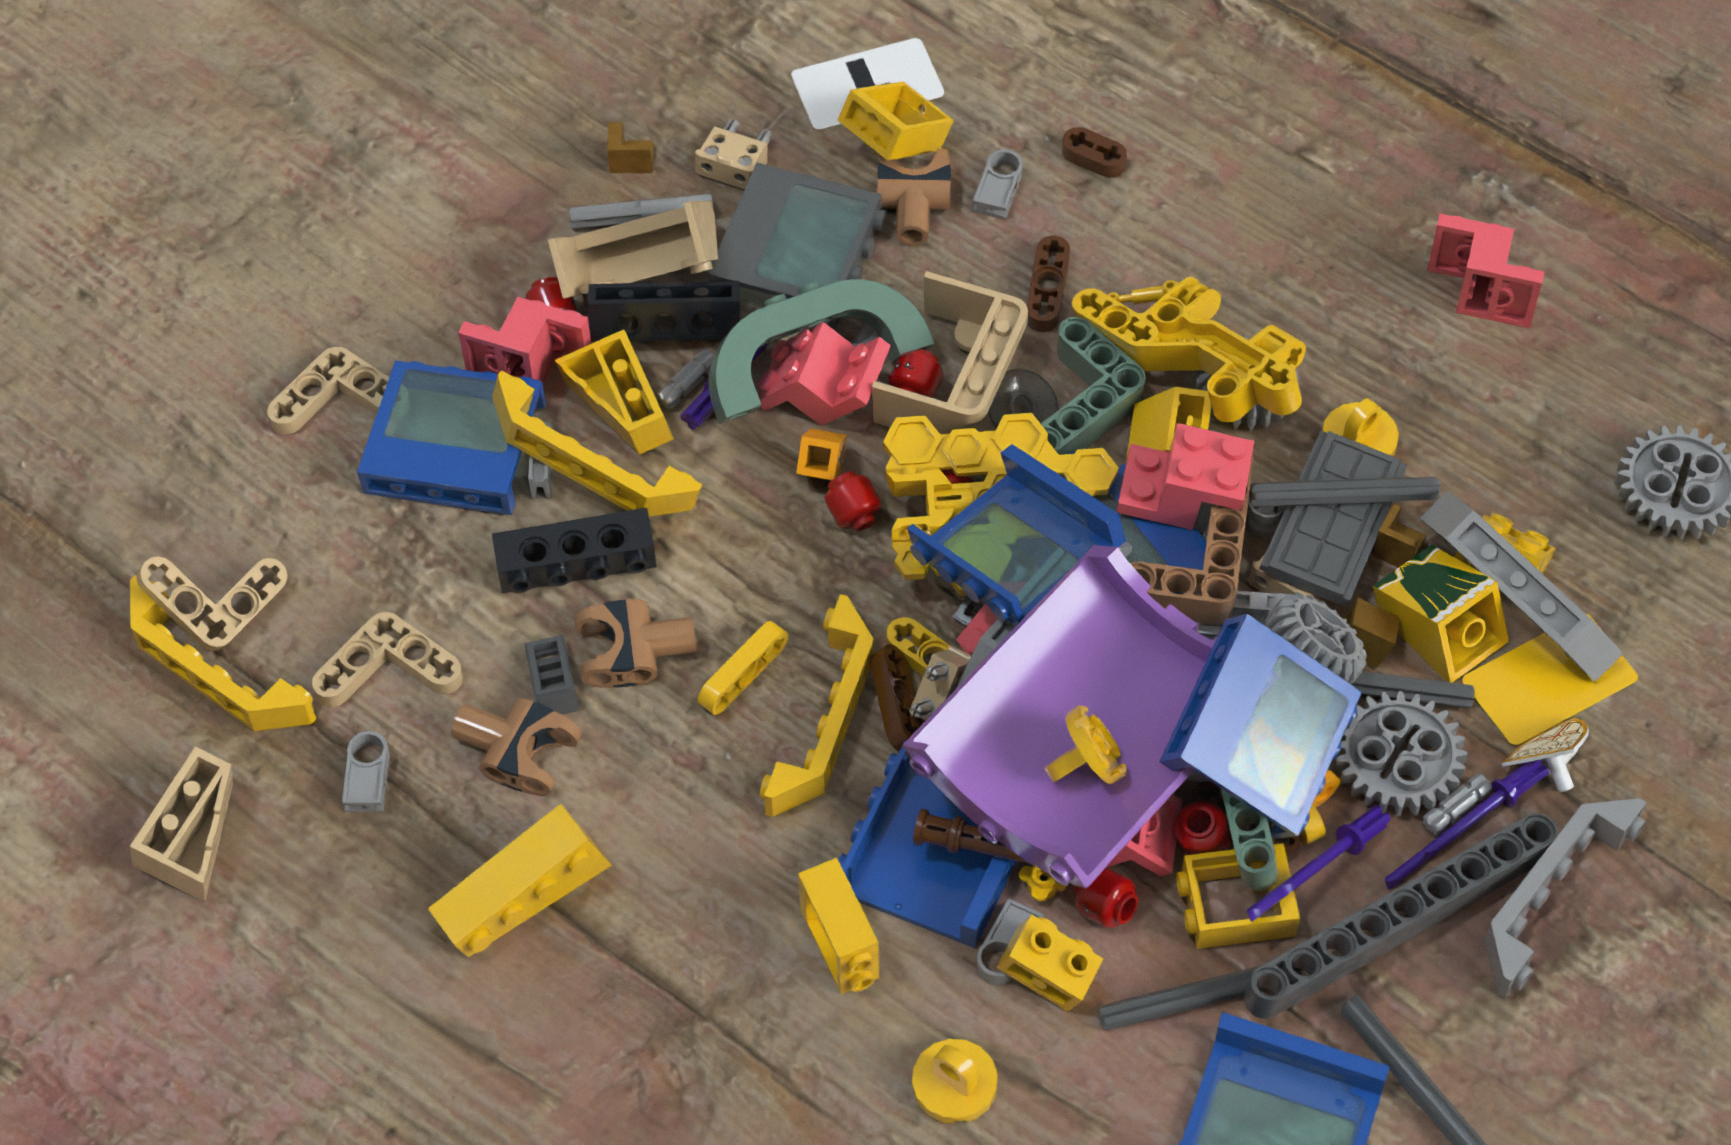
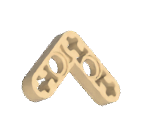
M328 348L271 401L267 409L271 427L279 434L288 435L295 433L338 391H341L377 415L383 397L381 394L385 391L389 377L345 348ZM364 378L372 379L375 382L367 390L355 388V384ZM308 385H318L321 387L320 392L314 396H305L301 393ZM402 385L397 397L400 403L398 405L395 404L389 422L401 421L410 413L411 403L409 395ZM292 412V416H291V417L285 416V415H288V414H290V413Z
M157 556L146 560L139 568L136 578L142 591L201 647L214 651L227 645L284 587L288 575L285 566L277 559H262L216 604L171 561L164 557ZM148 568L153 571L161 568L165 572L162 580L169 587L175 581L180 586L174 589L166 599L162 594L168 588L160 581L152 584L148 580L151 575ZM260 569L264 572L270 569L273 570L276 574L273 577L276 585L269 582L257 593L252 587L263 577ZM182 593L191 595L196 602L195 611L191 614H183L178 611L175 606L177 595ZM235 594H244L250 599L252 606L248 614H238L233 610L231 599ZM205 609L209 614L203 620L210 626H214L217 623L221 625L223 629L219 634L223 639L221 640L219 637H215L212 640L209 639L206 635L209 632L208 626L203 621L194 626L191 621L196 619Z
M381 612L371 617L316 672L312 680V686L316 699L320 704L326 707L339 706L347 701L387 659L438 694L455 692L462 685L464 677L460 661L454 655L399 616L391 612ZM392 628L393 635L398 640V643L395 644L394 638L386 633L379 636L378 631L380 629L388 631ZM413 646H420L426 650L424 656L417 660L405 658L404 653ZM364 652L369 655V660L364 665L352 666L348 663V659L354 653ZM435 667L444 673L451 669L452 676L447 677L443 675L438 679ZM340 668L344 671L342 675L340 674ZM326 683L330 685L338 683L339 688L336 690L328 688L325 691L324 685Z

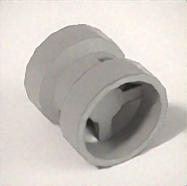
M1249 498L1245 524L1247 530L1259 538L1273 537L1287 505L1254 507L1251 505Z

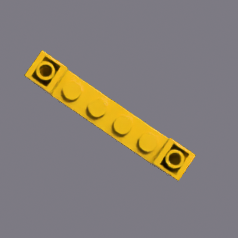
M502 370L499 372L492 398L507 443L626 511L647 508L648 516L651 517L690 511L694 508L703 484L697 482L691 475L668 466L655 487H653L639 475L625 471L613 464L607 457L597 455L581 446L574 438L564 436L546 426L542 420L527 415L535 389L528 386L521 378L511 376Z
M136 575L130 579V628L139 649L253 731L311 725L316 720L311 703L313 698L302 686L298 684L291 686L280 678L260 698L250 687L244 685L241 688L232 682L230 675L219 665L215 664L211 667L204 662L201 654L189 644L182 646L176 642L171 632L163 626L170 616L142 591L138 585ZM164 592L162 595L167 599L168 596L166 592Z
M840 594L835 608H828L823 624V630L828 631L829 647L845 651L841 665V671H844L841 682L835 681L829 696V704L832 707L828 716L823 714L820 718L816 732V738H819L816 750L809 749L804 762V768L777 761L772 775L766 774L764 776L759 797L764 799L765 815L775 817L825 794L870 672L869 660L870 656L874 653V639L846 595Z

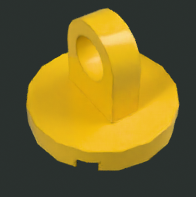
M1369 398L1361 402L1339 406L1330 412L1323 423L1322 431L1326 433L1328 431L1391 456H1394L1396 453L1399 432L1395 421L1386 411L1382 410L1379 405Z
M1078 705L1066 713L1067 728L1076 746L1044 767L1052 782H1056L1086 762L1108 784L1115 783L1126 774V764L1122 763L1119 765L1116 760L1121 756L1118 744L1099 717H1096L1094 714L1090 717L1086 715L1089 712L1086 706Z
M946 1039L933 1043L920 1054L913 1067L912 1088L917 1104L928 1116L942 1123L954 1124L955 1121L961 1122L964 1120L969 1122L976 1120L990 1108L996 1097L998 1073L993 1059L982 1047L968 1040Z

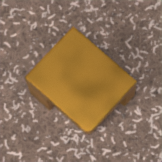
M608 122L607 155L610 173H653L654 142L652 140L625 141L623 122Z
M1394 503L1378 530L1373 556L1399 568L1419 554L1425 544L1427 535L1399 523L1398 520L1402 506Z
M1357 598L1342 619H1347L1346 623L1350 628L1357 631L1356 637L1363 641V649L1367 654L1365 658L1366 664L1378 667L1396 644L1400 618L1361 598Z

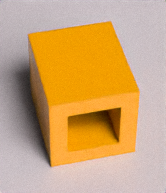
M810 428L801 437L796 474L833 480L838 477L843 469L848 435Z

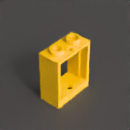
M904 81L851 89L837 119L838 122L887 161L936 152L937 149H941L954 122L952 118ZM922 105L925 106V112L922 111Z
M1283 843L1273 844L1278 867V878L1268 888L1269 893L1291 877ZM1235 850L1184 856L1182 872H1176V883L1179 897L1186 896L1188 909L1184 910V924L1187 935L1194 934L1197 949L1296 937L1300 915L1294 891L1272 906L1274 916L1259 917L1252 922L1250 919L1206 924L1198 882L1241 877ZM1256 860L1248 866L1253 869H1259L1264 867L1267 862Z
M832 859L798 873L800 911L840 994L850 990L858 992L870 987L875 980L879 979V942L838 859Z

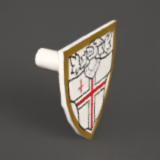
M1572 718L1525 742L1501 764L1505 767L1545 759L1558 792L1570 790L1574 785L1566 763L1577 753L1580 746L1587 739L1589 728L1583 720Z

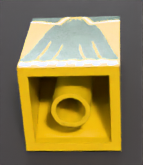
M1432 544L1373 585L1377 607L1400 618L1397 634L1446 682L1453 683L1509 642L1498 582Z

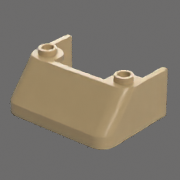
M690 201L683 203L684 207L611 227L572 237L548 239L563 299L584 295L585 301L588 302L589 284L632 283L685 268H690L691 274L713 269L711 261L718 260L715 214L711 201Z
M926 271L924 275L925 313L956 322L957 325L954 331L955 342L962 350L970 353L947 402L874 381L872 385L873 422L891 427L896 417L926 415L939 434H950L952 430L968 427L981 421L987 415L1027 326L1028 308L1025 302L1017 297Z

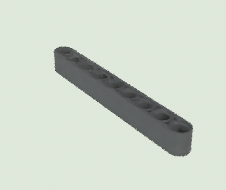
M1541 813L1529 814L1258 967L1251 976L1244 996V1004L1247 1010L1258 1018L1268 1019L1274 1017L1531 870L1556 839L1558 831L1555 822L1550 817ZM1529 837H1534L1540 842L1533 841ZM1496 855H1501L1508 861L1501 860ZM1462 873L1472 875L1476 880L1466 878ZM1429 892H1435L1443 897V899L1433 897ZM1396 911H1402L1410 918H1404L1398 915ZM1362 930L1371 931L1377 937L1367 936L1362 932ZM1328 949L1337 950L1343 956H1334ZM1293 969H1302L1309 976H1301L1293 971ZM1259 988L1269 989V990H1271L1275 995H1274V996L1264 995V994H1262L1258 989H1259Z

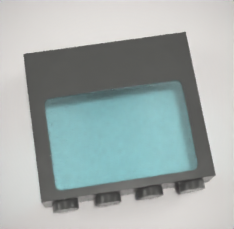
M756 163L718 248V260L712 261L713 269L707 272L708 282L739 281V287L774 296L785 294L788 299L800 295L798 291L800 288L815 282H819L821 287L842 280L862 279L864 259L869 260L871 258L875 245L873 237L876 231H882L886 220V210H882V194ZM840 318L829 321L828 326L835 329Z

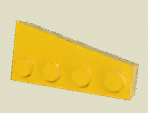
M560 803L431 905L428 910L452 943L467 957H470L475 953L485 950L493 941L612 865L581 825Z

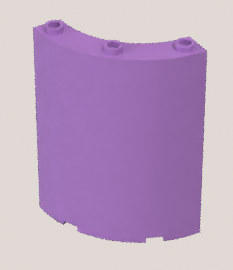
M1093 545L902 745L912 758L909 761L912 768L922 777L929 778L962 812L978 825V830L985 839L993 844L999 841L1029 863L1049 873L1058 883L1064 886L1071 883L1086 889L1194 771L1190 767L1172 771L1159 761L1218 637L1217 635L1211 640L1197 632L1199 629L1198 623L1184 615L1173 605L1169 604L1164 609L1147 593L1151 586L1133 568L1118 547ZM1272 671L1261 695L1277 679ZM1078 705L1088 707L1089 712L1086 713L1088 717L1094 714L1101 719L1120 748L1121 756L1116 760L1119 765L1122 763L1126 764L1127 769L1125 776L1113 784L1103 781L1087 762L1056 782H1052L1044 770V767L1076 746L1067 728L1065 717L1067 712Z

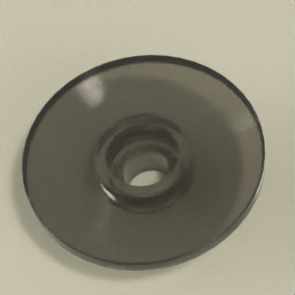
M1012 369L1006 371L988 414L997 429L1003 415L1018 414L1013 404L1018 405L1022 413H1032L1040 424L1057 412L1059 406L1054 390L1042 376L1026 369Z

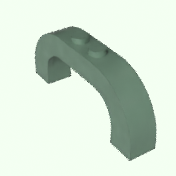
M842 280L821 287L819 282H815L798 290L800 295L788 299L785 294L774 296L764 301L765 307L750 313L739 321L724 337L714 354L709 371V393L719 424L753 413L762 405L752 380L751 363L756 350L764 344L798 333L805 328H812L822 322L826 323L838 318L850 317L868 323L883 340L891 345L888 357L890 362L893 363L904 352L915 351L916 349L927 350L934 344L926 322L916 307L905 296L889 286L871 280Z

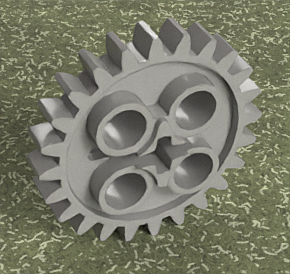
M1678 425L1676 432L1673 434L1670 433L1666 426H1662L1659 436L1649 429L1645 439L1635 437L1632 447L1627 446L1617 468L1618 475L1615 484L1620 486L1618 498H1627L1624 509L1626 511L1637 509L1634 520L1639 522L1647 518L1650 521L1648 525L1649 531L1659 525L1663 527L1662 533L1664 537H1667L1671 530H1676L1680 540H1683L1686 531H1691L1692 535L1699 539L1703 528L1710 535L1715 534L1718 525L1726 528L1731 517V454H1723L1726 447L1725 442L1714 446L1711 444L1713 434L1710 433L1704 439L1698 437V428H1694L1690 435L1684 434L1682 425ZM1687 456L1691 461L1676 508H1673L1670 503L1684 457Z
M1402 691L1398 692L1396 701H1391L1386 692H1382L1380 703L1378 704L1370 696L1366 697L1364 708L1356 705L1357 714L1346 727L1340 741L1342 744L1341 750L1336 756L1334 764L1335 770L1343 771L1340 783H1353L1350 793L1352 797L1364 793L1366 795L1364 806L1366 807L1374 801L1380 802L1379 806L1382 813L1386 811L1388 805L1394 806L1397 816H1401L1403 807L1409 806L1414 816L1418 815L1420 804H1423L1428 810L1433 809L1436 799L1443 801L1448 798L1449 791L1454 792L1458 789L1459 779L1463 778L1466 768L1463 764H1465L1468 755L1467 751L1462 750L1466 740L1465 736H1455L1459 727L1458 722L1446 724L1449 713L1447 710L1435 714L1433 712L1435 701H1430L1424 707L1419 705V694H1416L1411 702L1405 701ZM1385 726H1394L1399 731L1388 730ZM1413 728L1419 729L1411 737L1407 751L1403 750L1398 756L1389 776L1386 779H1382L1381 776L1390 767L1392 756L1399 754L1408 734ZM1420 746H1429L1435 751H1426ZM1373 755L1377 757L1379 760L1371 761L1365 758L1364 756ZM1407 775L1415 781H1406L1399 776Z

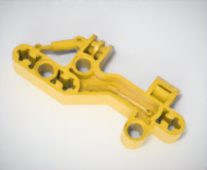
M1187 277L1181 282L1168 280L1161 286L1134 289L1131 291L1132 294L1120 296L1116 292L1107 295L1100 290L1088 288L1078 292L1072 300L1075 317L1083 318L1091 323L1140 365L1144 371L1202 370L1210 374L1211 378L1207 382V390L1214 416L1222 422L1239 420L1256 404L1277 415L1292 414L1301 406L1302 397L1295 369L1301 364L1305 356L1306 345L1304 342L1273 324L1263 328L1248 341L1217 321L1210 320L1220 307L1221 295L1218 291L1209 289L1206 285L1201 284L1194 277ZM1133 301L1134 305L1156 302L1143 313H1137L1122 304Z

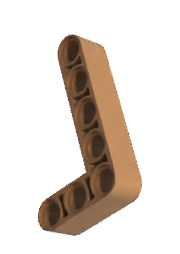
M1253 454L1241 511L1211 504L1203 570L1147 562L1130 563L1151 586L1147 593L1164 609L1171 604L1193 621L1213 625L1223 624L1226 619L1232 617L1240 572L1254 461Z

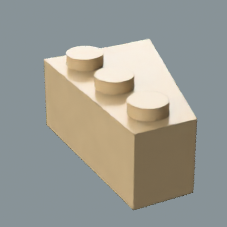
M196 746L194 747L130 845L132 865L203 902L206 901L233 786L231 764Z

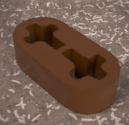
M1074 127L1064 133L1062 138V155L1069 162L1108 178L1117 177L1125 171L1127 151L1120 143L1082 127Z

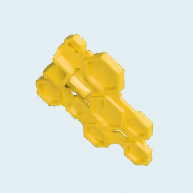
M1032 413L1003 415L996 431L978 432L975 428L955 429L950 434H939L926 415L896 417L883 441V449L890 457L885 468L886 481L894 497L926 495L927 516L897 518L891 530L892 549L897 555L894 560V566L904 580L924 579L929 568H931L936 576H940L938 571L931 565H922L913 556L910 550L912 542L907 528L914 524L929 536L936 533L1007 475L1001 452L1011 444L1057 474L1063 475L1065 479L1092 497L1108 494L1118 474L1119 467L1104 448L1078 449L1075 454L1059 455L1048 442L1047 431ZM952 469L956 476L987 474L984 482L951 484L941 470ZM994 506L975 520L988 521L991 526L965 528L944 546L1000 585L1003 583L1014 561V555L1009 549L1016 548L1018 542L1046 539L1001 508ZM955 582L951 583L959 596L967 595L962 587Z

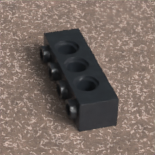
M739 281L589 284L588 317L591 342L599 341L623 329L629 341L652 343L655 341L686 343L692 340L722 342L724 337L740 321ZM703 312L707 313V315H697V313ZM667 313V314H670V315H669V316H660L659 314ZM623 314H630V315H633V316H631V317H624V316H621V315H623Z
M647 508L492 533L502 594L508 592L523 593L532 588L550 585L563 586L569 582L585 579L599 580L609 575L626 572L640 573L646 569L657 567ZM611 546H620V547L614 548V549H610V548H609V547H611ZM574 552H580L578 555H570ZM534 559H542L537 562H531Z

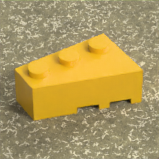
M624 329L555 360L565 383L639 455L674 439Z

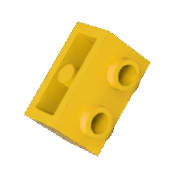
M1031 914L1017 927L996 968L1069 1012L1083 1000L1103 958L1093 953L1092 947L1078 939H1071L1059 932L1057 926L1050 920L1043 917H1035Z

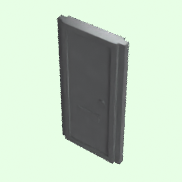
M1320 431L1298 482L1402 478L1407 464L1400 462L1401 459L1328 431L1326 433ZM1392 502L1287 505L1259 569L1265 571L1266 575L1312 594L1337 604L1344 603L1349 605L1377 539L1378 530L1384 522Z

